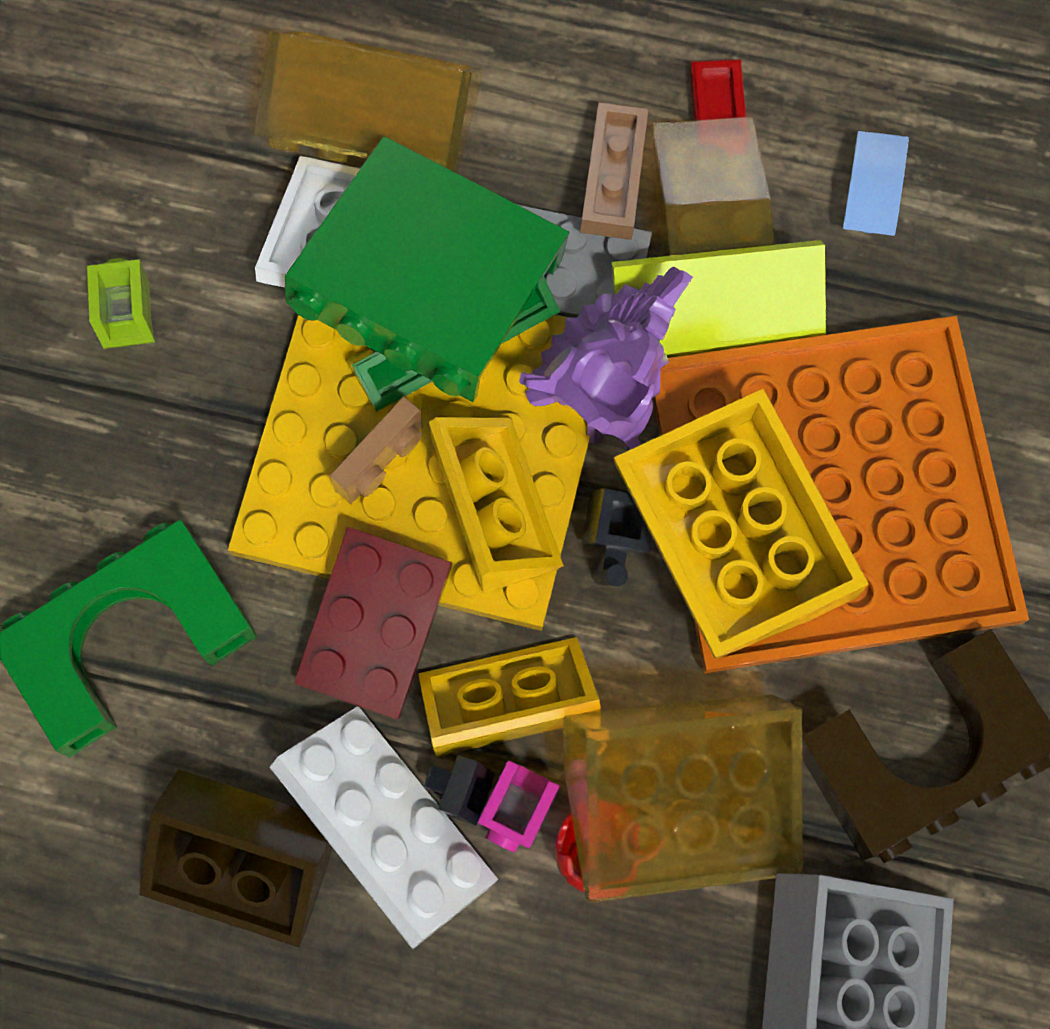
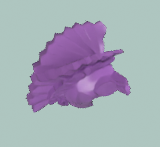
M673 266L668 269L664 276L658 275L651 285L645 282L641 290L624 285L617 294H602L595 301V304L584 305L578 317L566 318L564 332L552 335L551 347L541 352L543 364L533 370L532 373L522 372L520 374L519 383L529 387L525 392L529 402L534 406H545L555 402L571 406L588 423L587 435L590 436L589 442L593 445L601 442L602 434L616 436L627 451L641 445L638 436L645 429L652 414V398L660 392L661 369L669 363L660 340H663L669 328V323L675 314L676 309L674 305L693 279V276Z

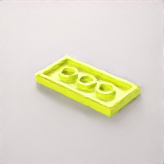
M821 240L611 262L613 295L617 294L624 285L641 290L645 282L651 285L658 275L664 276L668 269L673 266L693 276V279L674 305L676 309L675 314L669 323V328L663 340H660L667 358L826 335L825 244Z

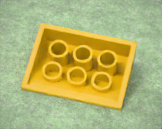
M760 389L626 451L613 459L714 659L810 621L856 599L869 585L764 389Z

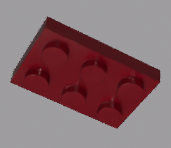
M347 527L294 684L398 720L403 712L453 562L352 527Z

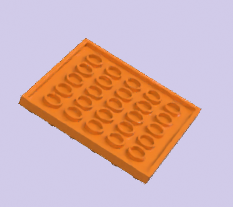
M957 316L668 358L669 363L662 367L660 373V392L653 397L659 436L760 389H764L869 584L856 599L810 621L717 659H714L694 620L704 674L1023 624L1029 620Z

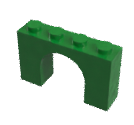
M181 519L174 524L166 522L154 527L144 535V542L126 554L124 552H117L106 557L96 566L97 572L79 583L72 581L58 587L49 595L48 603L32 613L29 611L20 612L7 619L0 626V660L56 752L71 758L117 728L86 676L82 656L84 641L90 627L110 607L135 599L152 600L167 606L174 612L201 657L211 667L257 638L256 633Z

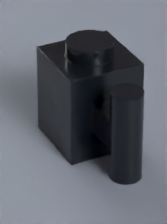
M606 488L591 491L582 544L601 547L599 565L595 567L592 574L593 580L601 586H622L628 579V572L625 568L627 552L649 553L651 534L630 493Z

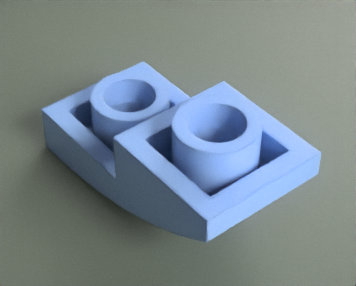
M858 131L843 229L895 236L909 137Z

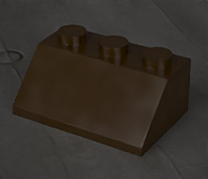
M178 769L151 811L139 895L300 947L329 865L333 847L303 809Z

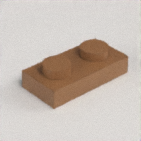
M404 396L330 475L335 492L348 503L352 504L360 494L364 497L372 494L386 476L384 468L397 454L401 458L409 454L421 439L422 432L420 429L423 425L420 410Z

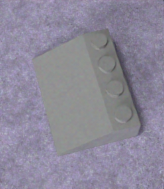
M776 874L762 1029H945L954 899L822 875Z

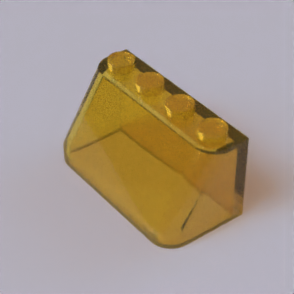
M269 30L254 135L269 138L268 146L279 150L298 152L299 145L318 148V157L337 162H347L348 155L368 159L383 136L458 174L483 70L468 65L295 30Z

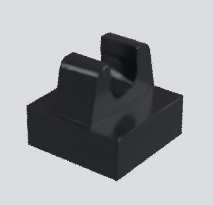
M458 755L452 771L431 765L423 787L443 797L439 810L456 820L477 826L495 773L478 761Z

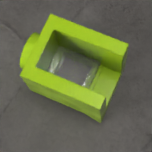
M111 259L104 264L87 266L89 322L102 347L107 349L155 343L151 321L149 280L140 259L130 261L126 259Z

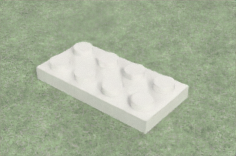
M359 706L278 756L270 766L271 770L412 949L487 891L498 880L447 815L439 810V805Z

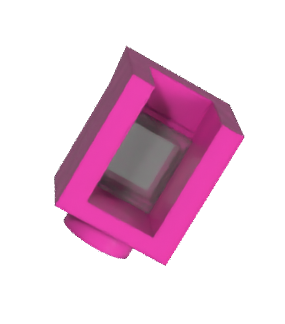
M508 760L478 821L479 824L489 828L485 838L514 853L519 844L530 848L561 785Z

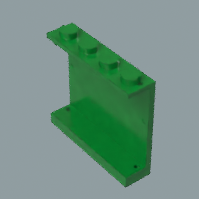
M383 136L285 274L286 304L290 305L293 311L302 318L310 321L318 320L334 328L349 343L357 346L366 345L383 354L398 369L404 371L413 370L432 380L434 385L442 392L450 396L460 395L474 402L478 394L481 375L545 273L548 272L553 275L560 265L569 231Z

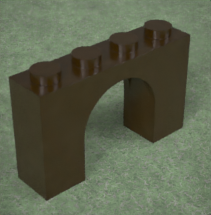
M992 629L945 654L931 664L960 710L967 725L969 735V749L964 766L959 774L947 785L937 788H925L909 784L896 777L882 763L850 709L803 735L793 743L862 861L878 855L884 864L911 849L913 846L908 837L926 827L930 835H934L960 820L955 810L967 802L973 800L979 808L1005 794L1007 789L1002 782L1020 772L1024 780H1027L1050 767V720Z

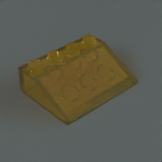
M770 694L564 715V772L585 899L589 903L776 878V874H803L802 708Z

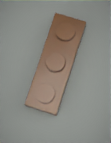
M598 102L580 233L632 240L648 109Z

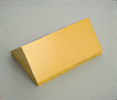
M435 417L429 422L432 446L483 594L564 566L512 419L476 417Z
M577 637L418 673L436 757L597 720L601 709L599 697Z

